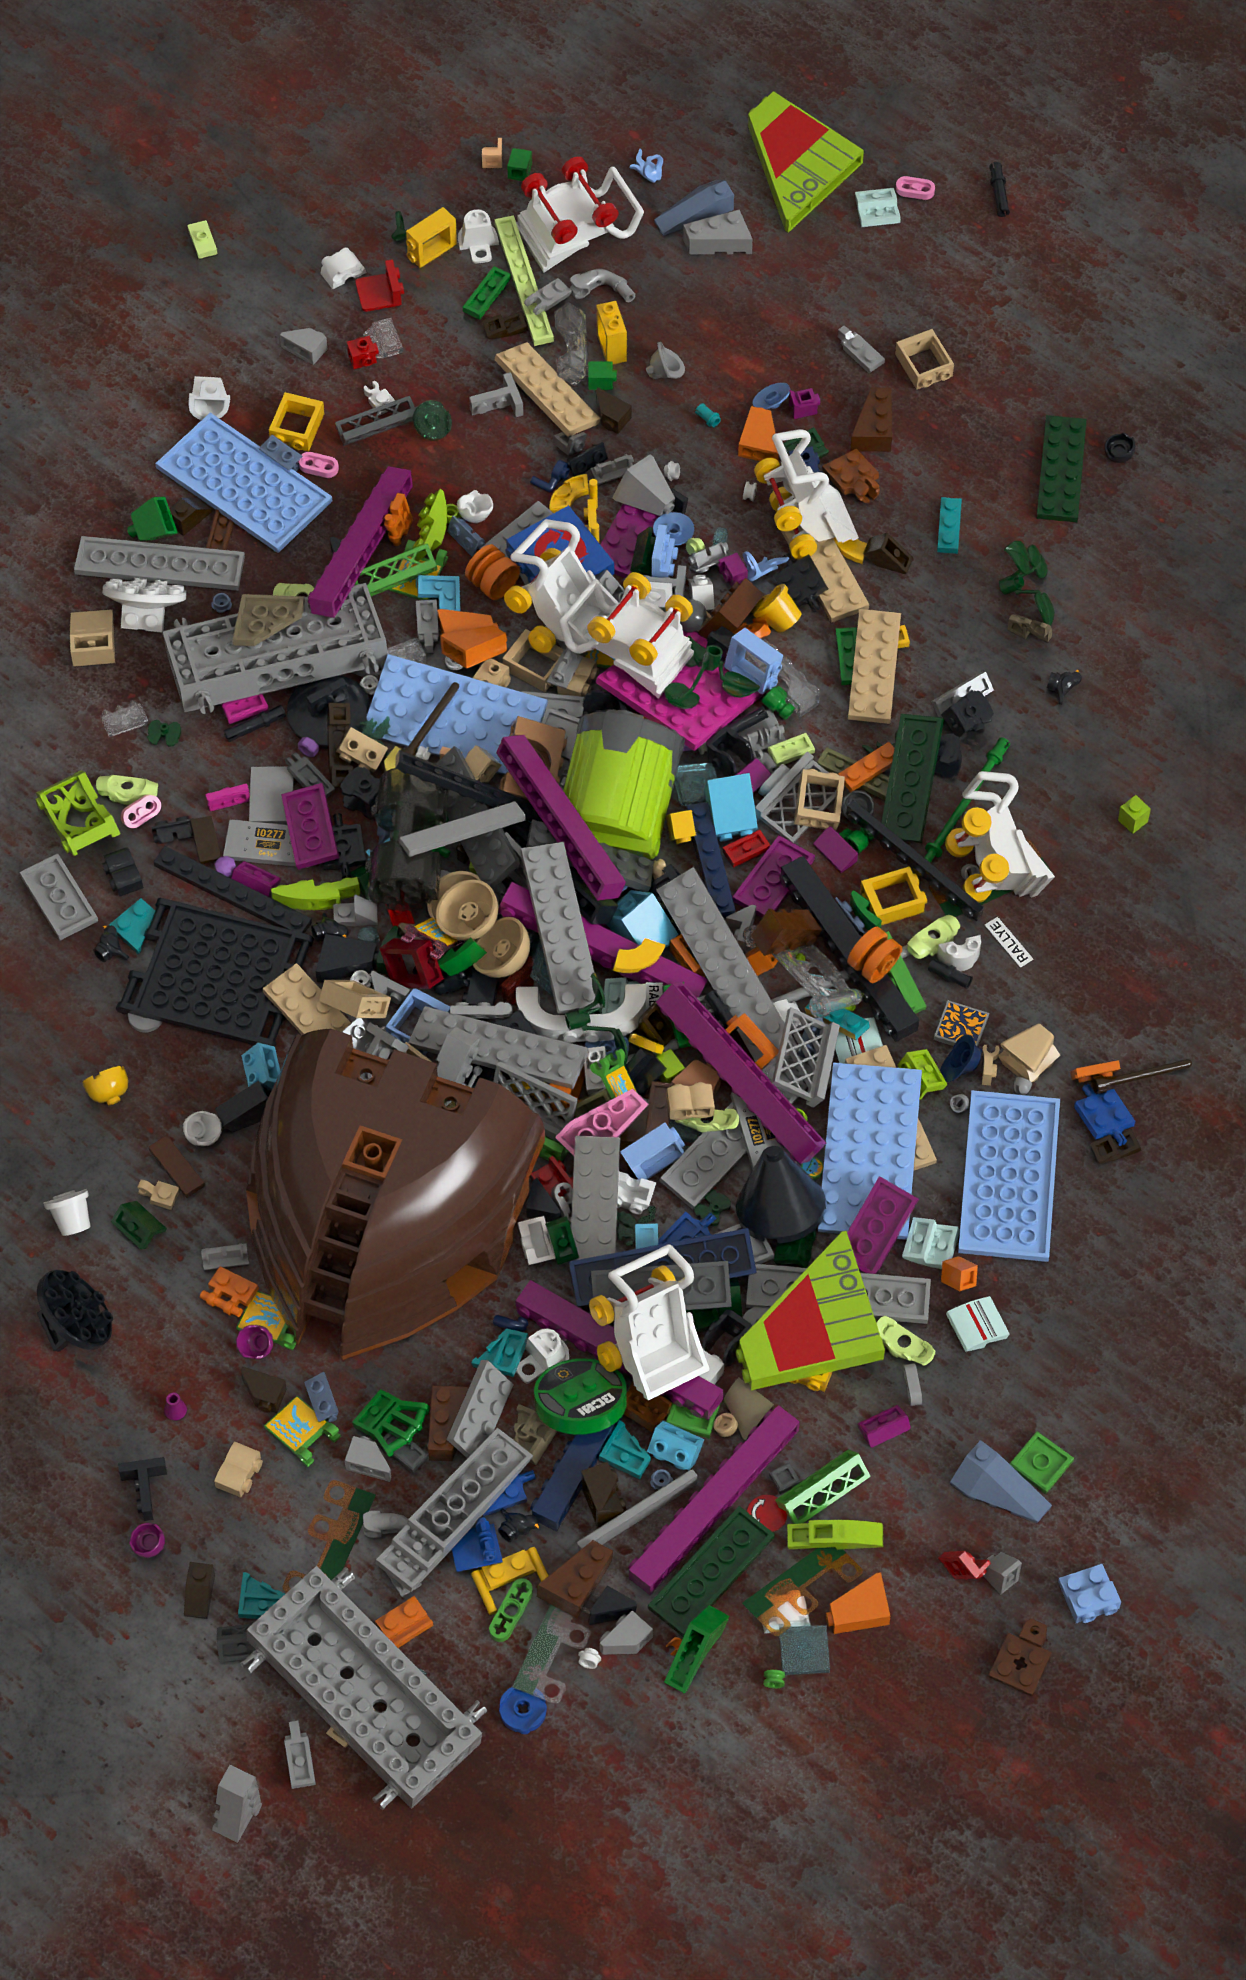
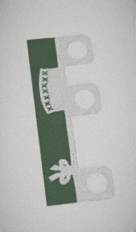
M593 1592L592 1596L599 1598L601 1595L596 1592ZM550 1604L512 1688L554 1704L559 1703L566 1686L563 1682L547 1677L546 1674L561 1642L577 1649H583L591 1635L590 1630L572 1623V1615ZM585 1606L582 1611L590 1614V1609ZM581 1630L585 1635L584 1640L580 1643L572 1642L569 1638L571 1631ZM548 1684H556L560 1692L558 1696L551 1698L545 1694V1687Z

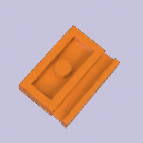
M1119 1060L1076 1068L1070 1074L1072 1080L1078 1079L1079 1083L1091 1081L1092 1076L1112 1077L1113 1072L1121 1068Z
M413 1596L375 1620V1625L399 1648L432 1627L433 1621L430 1620L426 1611L416 1597Z

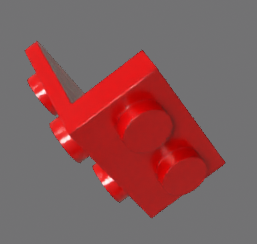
M393 259L385 261V274L356 279V288L361 308L364 312L402 305L401 295L404 294L403 283L398 282L400 272L399 268L394 266Z

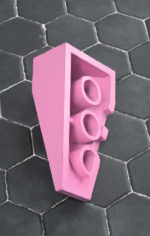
M631 1089L570 1121L555 1138L574 1156L575 1136L620 1137L649 1104L634 1089Z

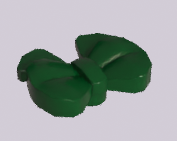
M154 720L149 724L147 740L150 744L156 745L162 736L165 737L168 747L174 746L178 743L181 736L180 724L173 722L168 725L167 723H161L159 720Z
M710 1190L704 1197L710 1203L709 1207L697 1204L694 1207L696 1217L700 1216L701 1221L711 1212L717 1218L710 1225L714 1227L720 1222L719 1214H721V1211L731 1208V1201L727 1196L716 1193V1190Z

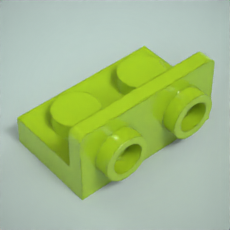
M927 1049L907 1052L897 1065L898 1068L922 1070L920 1099L927 1092L943 1090L947 1086V1082Z

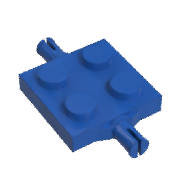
M1090 1084L1084 1085L1082 1090L1087 1098L1075 1101L1074 1108L1095 1140L1111 1135L1114 1136L1119 1146L1124 1145L1127 1139L1122 1134V1131L1134 1127V1118L1114 1089L1096 1094Z
M685 1212L658 1239V1245L712 1235L708 1227L717 1218L709 1212L702 1221H699Z
M531 1470L518 1474L483 1514V1517L499 1512L501 1509H507L527 1502L523 1483L536 1479L534 1471Z

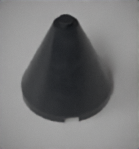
M770 1146L763 1150L736 1201V1214L741 1228H748L751 1237L765 1242V1238L777 1239V1243H787L807 1236L821 1224L823 1220L822 1215L826 1209L825 1195L821 1186L778 1146Z

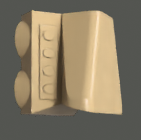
M1038 1023L1003 1041L1001 1047L1004 1051L998 1056L1002 1064L1016 1076L1035 1082L1046 1068L1054 1064V1061L1060 1054L1053 1045V1034Z

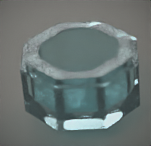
M718 527L716 529L713 545L719 542L727 543L728 530L726 528Z
M371 926L361 928L357 935L358 940L379 942L377 929Z

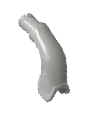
M598 268L581 275L575 274L570 278L572 284L570 287L572 290L571 295L575 299L584 298L592 289L606 284L618 292L627 303L635 298V293L627 285V280L606 269Z
M369 1511L363 1514L364 1535L369 1538H378L382 1534L399 1533L408 1523V1518L395 1513Z

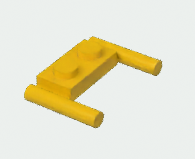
M591 479L589 481L588 508H584V520H588V525L585 526L599 543V524L596 518L598 486L597 480Z
M531 1547L527 1551L524 1549L502 1558V1563L483 1566L481 1570H475L471 1573L489 1615L496 1614L498 1611L490 1595V1590L492 1591L534 1572H537L541 1582L549 1576L535 1547Z

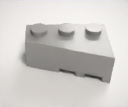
M740 210L683 224V241L689 254H715V252H727V254L746 252V254H752L753 239Z
M457 1027L448 1033L436 1059L438 1061V1077L466 1086L464 1084L465 1079L468 1078L473 1068L471 1065L472 1059L476 1057L479 1051V1047H477L479 1038ZM447 1101L444 1105L448 1106L452 1101Z
M229 1765L218 1785L216 1804L220 1805V1810L215 1811L214 1817L218 1820L213 1825L212 1831L237 1843L239 1842L252 1816H257L262 1806L255 1776Z

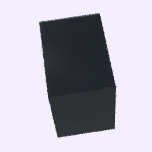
M538 1178L534 1179L526 1206L527 1218L533 1219L544 1216L546 1222L561 1218V1211Z
M607 1585L590 1610L588 1623L589 1625L619 1620L624 1614L627 1616L631 1611L636 1613V1601Z

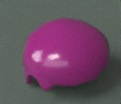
M248 1325L239 1331L236 1337V1348L245 1358L263 1359L271 1353L273 1336L264 1326Z
M144 1523L138 1525L131 1534L129 1544L133 1552L140 1557L151 1558L157 1556L165 1545L164 1532L156 1524Z

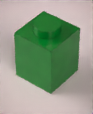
M512 149L507 165L508 179L524 181L529 176L532 166V151Z
M588 361V390H596L597 388L613 390V382H617V370H613V361Z

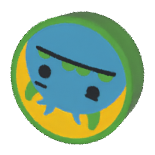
M813 1157L809 1162L802 1163L801 1167L814 1180L821 1178L824 1165L820 1159Z

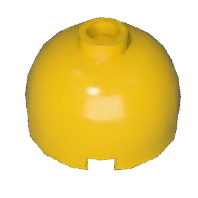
M117 1066L99 1072L95 1079L92 1075L82 1083L92 1100L98 1103L107 1102L109 1106L121 1101L119 1097L128 1088V1077L124 1066Z

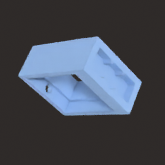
M744 628L732 636L724 667L730 672L739 673L760 686L758 692L764 694L778 683L777 677L782 668L783 655L751 631ZM746 650L767 665L765 673L745 659Z
M413 988L386 1025V1032L400 1041L408 1043L410 1036L399 1031V1028L415 1007L421 1011L426 1006L450 1012V1006ZM416 1049L424 1056L427 1053V1051Z
M665 1122L620 1152L636 1177L647 1180L677 1161L684 1153L682 1147L685 1144L675 1128L669 1129Z

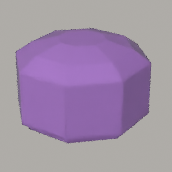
M302 737L298 742V749L308 757H314L319 751L318 744L309 737Z
M228 856L218 858L215 862L216 871L227 877H232L233 870L236 868L234 859Z

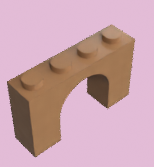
M517 716L511 724L509 736L525 735L559 784L560 776H558V770L561 769L564 761L561 754L567 744V739H564L566 730ZM507 772L500 781L499 789L528 800L510 772Z

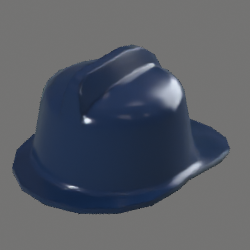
M971 1035L961 1036L944 1060L940 1072L946 1082L955 1080L961 1074L974 1071L980 1064L983 1051L975 1045V1040Z

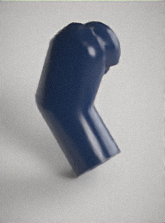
M496 1315L493 1320V1324L497 1327L520 1332L526 1331V1327L529 1324L528 1320L524 1317H518L516 1321Z

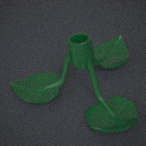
M1014 541L1007 545L1004 551L1011 556L1019 570L1010 576L1000 579L999 587L1004 595L1015 592L1016 595L1035 594V602L1044 623L1051 626L1055 612L1048 595L1041 593L1039 590H1021L1022 586H1024V576L1035 571L1039 578L1046 577L1048 571L1046 561L1035 545L1032 544L1026 549L1021 541Z
M688 636L690 638L689 641L692 642L691 649L694 650V654L686 663V666L694 667L697 665L698 667L702 666L691 688L682 683H671L665 688L664 695L666 700L675 707L681 709L695 707L700 697L692 691H694L705 669L713 671L717 667H719L720 679L723 681L722 689L731 696L739 698L749 696L758 691L760 686L736 672L728 671L723 675L724 662L720 661L723 654L722 649L715 645H709L707 648H704L695 642L691 636Z
M593 972L590 977L592 978V988L595 994L594 1002L577 1011L566 1013L565 1021L569 1031L582 1028V1031L611 1032L614 1035L617 1050L622 1049L625 1053L624 1066H626L628 1051L620 1029L587 1026L588 1023H591L589 1014L593 1012L595 1014H602L601 1009L605 1008L604 991L596 973ZM598 1004L600 1005L599 1008L590 1009Z

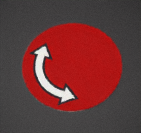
M773 1495L758 1496L750 1502L747 1512L770 1531L779 1530L787 1520V1512L778 1507L775 1501L778 1497Z

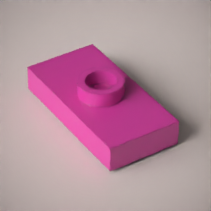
M263 694L221 704L229 724L255 716L262 711H269Z
M248 785L226 787L222 790L206 794L209 811L249 802Z

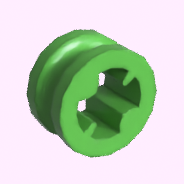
M767 1670L764 1672L766 1679L763 1685L765 1687L775 1689L784 1687L785 1682L782 1679L785 1678V1673L783 1671Z

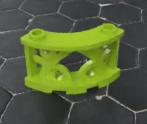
M78 771L74 775L36 792L38 797L35 799L36 804L40 810L44 809L60 837L61 844L66 853L70 852L73 856L78 855L77 850L108 835L111 837L120 835L113 816L104 805L97 804L95 799L98 796L86 772ZM77 780L68 792L63 787ZM58 789L65 798L63 800L60 796L53 795L57 803L51 804L46 795ZM85 799L86 802L81 805L80 800ZM71 805L80 812L93 811L86 818V827H75L66 824Z

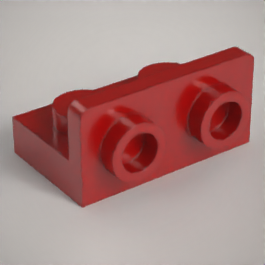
M554 1156L549 1157L547 1165L530 1175L532 1181L538 1178L551 1198V1190L556 1184L564 1182L570 1184L573 1188V1177L567 1175L564 1164L560 1160L557 1161ZM560 1188L558 1196H563L565 1198L564 1195L567 1193L566 1189L561 1190Z
M966 1551L944 1552L938 1557L954 1579H979L987 1572L986 1568L991 1564L988 1559L975 1560Z

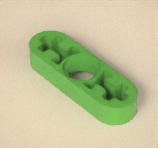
M521 1578L513 1582L490 1624L489 1631L493 1640L504 1642L512 1634L533 1595L532 1584L529 1580ZM523 1586H525L527 1593L523 1592L521 1594L519 1602L518 1600H516V1598L518 1597L517 1588L522 1589ZM509 1605H514L518 1608V1612L513 1616H509L504 1612L505 1608ZM504 1619L506 1621L504 1625L505 1633L501 1632L498 1635L496 1634L495 1627L500 1628Z

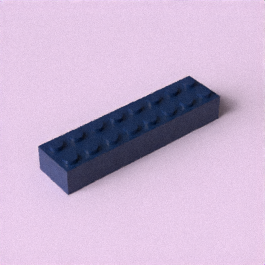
M740 1229L569 1261L577 1307L589 1305L590 1300L593 1298L591 1271L617 1269L668 1244L672 1245L689 1264L728 1261L729 1279L756 1274L749 1229ZM667 1254L642 1267L677 1264Z

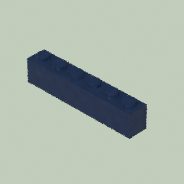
M708 802L687 805V811L692 810L696 836L691 838L701 879L725 919L727 916L735 913V907Z
M619 1420L612 1426L599 1432L576 1434L573 1441L569 1440L563 1451L565 1453L563 1458L556 1461L552 1470L554 1472L552 1477L545 1480L541 1491H543L539 1498L536 1497L530 1507L532 1515L537 1517L540 1524L556 1532L558 1531L582 1489L581 1471L596 1465L601 1451Z

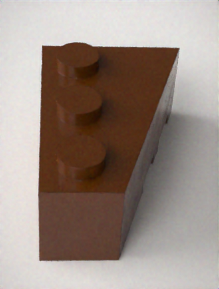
M871 387L851 436L850 451L857 449L858 451L891 452V388Z
M747 578L740 584L736 581L728 590L731 594L727 593L720 600L722 604H718L711 612L712 616L699 630L698 634L707 639L712 631H716L721 626L733 633L764 594Z
M768 909L751 934V937L764 956L769 954L776 955L785 950H795L800 946L814 944L822 929L809 910L792 909L790 912H786L785 909H780L779 912H775L773 909Z
M432 1386L428 1444L429 1461H453L457 1449L447 1440V1437L469 1387Z
M592 1540L538 1584L536 1597L578 1619L612 1562L613 1550Z

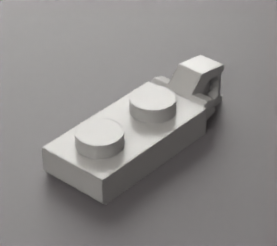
M845 326L838 329V338L841 340L843 350L868 373H871L885 363V358L856 332L852 333Z
M437 600L416 601L419 643L425 642V653H434L433 642H437L439 637Z
M298 1721L289 1722L291 1735L285 1736L284 1742L291 1787L295 1789L316 1785L307 1733H300Z

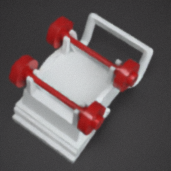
M573 157L562 167V174L566 180L571 182L557 184L545 191L547 181L541 173L531 174L524 179L521 184V190L526 197L532 198V200L529 201L527 210L517 215L518 222L516 224L522 240L543 273L578 250L589 245L588 240L608 232L620 239L628 238L634 234L644 214V210L615 167L609 168L602 186L597 190L589 187L587 183L586 172L588 165L582 157ZM613 178L636 211L629 227L624 231L617 229L613 225L619 214L614 204L606 203L605 201L600 203L597 199L608 191Z

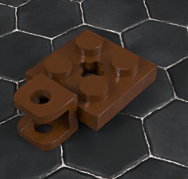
M1029 1619L1024 1624L1019 1637L1008 1633L990 1671L989 1678L1033 1697L1052 1655V1652L1042 1648L1047 1636V1626L1034 1619ZM1036 1631L1038 1634L1033 1635L1031 1632ZM1023 1659L1027 1667L1017 1670L1014 1661Z

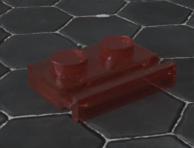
M529 957L517 972L510 975L501 984L504 1003H509L512 1006L516 1002V987H531L539 979L538 967L535 965L537 961L532 957Z

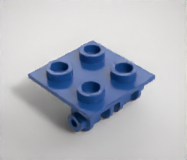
M479 1518L476 1527L471 1528L452 1548L457 1572L503 1562L494 1523L490 1524L486 1518Z

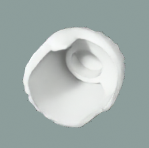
M473 490L459 498L457 508L464 520L471 523H479L484 521L491 513L493 501L488 494H480L477 490Z
M206 1111L191 1114L183 1123L185 1137L191 1144L197 1146L214 1144L222 1132L221 1121L217 1115Z

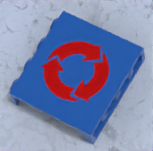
M569 505L506 539L507 549L505 551L510 558L511 554L545 519L568 522L573 524L580 533V539L574 552L585 571L590 570L595 576L604 570H608L611 575H614V561ZM546 528L523 554L540 557L548 548H555L562 552L568 547L572 536L568 531ZM516 562L520 567V573L527 576L529 583L539 574L540 569L538 566Z

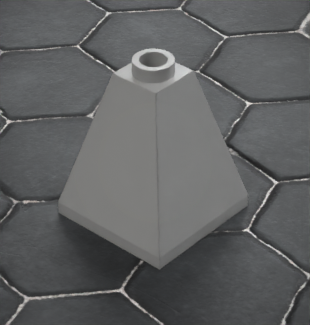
M651 454L626 470L612 497L615 501L659 516L663 513L669 514L675 506L673 504L675 497Z

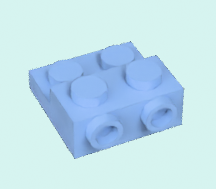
M658 525L652 555V577L670 578V576H674L675 564L672 563L673 559L677 560L678 547H675V539L670 538V534H667V525Z
M1103 1564L1058 1579L1075 1623L1081 1621L1088 1623L1093 1621L1096 1616L1102 1614L1106 1616L1112 1615L1120 1608L1121 1600L1113 1582L1109 1580Z

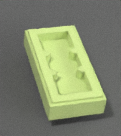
M206 220L187 225L198 259L218 254Z
M807 733L768 747V753L773 758L777 767L802 758L807 751L810 754L815 753V748Z

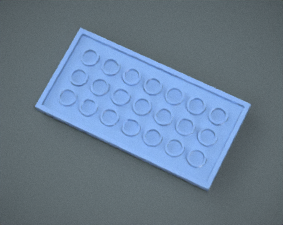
M209 413L155 463L156 468L279 553L332 502V496L292 468L290 470L284 468L259 450L260 446L212 413Z
M388 654L367 714L368 723L362 732L364 735L408 747L451 684L457 682L460 686L458 691L416 750L420 746L429 747L428 752L440 757L439 753L442 746L450 749L455 746L460 749L462 755L466 758L468 752L477 745L487 750L502 765L496 773L505 775L509 772L496 753L502 738L510 735L511 724L517 716L541 723L548 703L547 699Z
M833 1063L822 1179L826 1209L822 1215L823 1220L818 1226V1232L840 1234L842 1231L848 1232L879 1176L912 1194L922 1070ZM910 1216L897 1239L907 1240Z
M971 1090L958 1253L1049 1261L1060 1099Z

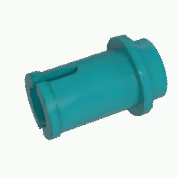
M701 403L696 408L695 414L705 420L709 427H716L720 423L719 413L713 412L704 403Z

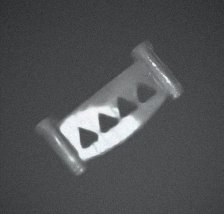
M757 925L746 927L743 931V940L749 948L758 947L751 937ZM813 944L810 946H800L795 950H785L776 955L772 954L812 996L809 1002V1009L815 1018L828 1016L830 1012L857 1005L862 1001L863 995L861 991L854 988L850 989L833 963ZM797 953H802L811 962L796 960L795 957ZM811 967H816L824 976L810 974L808 971ZM824 981H829L837 990L823 988L822 984Z

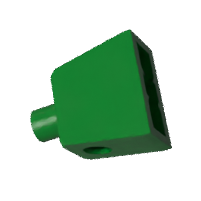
M152 497L131 513L133 524L128 526L127 531L132 538L138 536L140 541H151L178 534L166 497Z

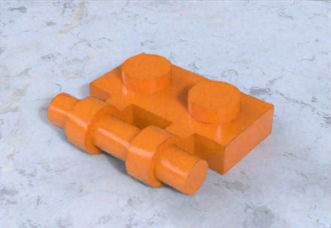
M397 493L394 501L390 503L389 510L392 515L387 514L384 517L385 528L389 531V540L393 542L394 546L401 544L400 539L402 535H407L413 521L405 494Z
M220 1266L208 1283L209 1288L214 1291L209 1293L203 1290L200 1294V1299L205 1300L207 1305L223 1309V1312L228 1315L233 1314L240 1317L243 1309L239 1308L238 1305L242 1304L248 1307L259 1287L257 1284ZM224 1295L231 1300L225 1301L221 1299V1296Z

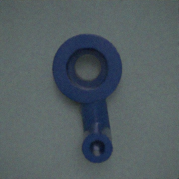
M559 460L552 470L551 479L548 483L535 476L532 477L530 483L547 492H553L557 483L567 478L570 471L568 463Z

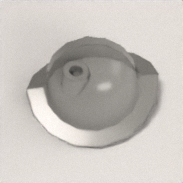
M661 341L658 342V349L651 356L650 366L646 368L649 377L652 379H676L682 377L685 373L683 361L673 351L665 348Z

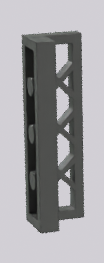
M407 396L335 422V427L343 446L418 420L421 413L418 406L414 407L411 397ZM407 402L410 409L398 412V406ZM386 410L393 413L386 418H378L381 411ZM364 417L374 420V422L363 426L359 424ZM347 423L355 426V429L344 433L341 428L342 425Z
M252 1624L217 1628L219 1662L246 1659L255 1651V1648L247 1641V1629ZM311 1635L307 1641L310 1645L314 1646L313 1636Z

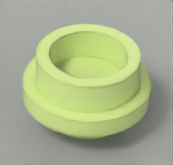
M690 538L686 542V550L689 555L705 549V545L700 538Z

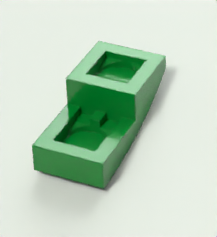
M853 890L851 892L850 905L855 916L861 919L868 931L877 926L881 928L882 920L870 912V902Z
M470 937L457 951L451 948L438 961V964L448 975L453 976L469 968L487 952Z

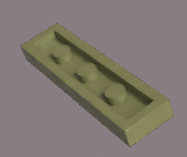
M826 747L816 763L829 773L838 774L857 761ZM881 773L859 788L886 800L889 777Z

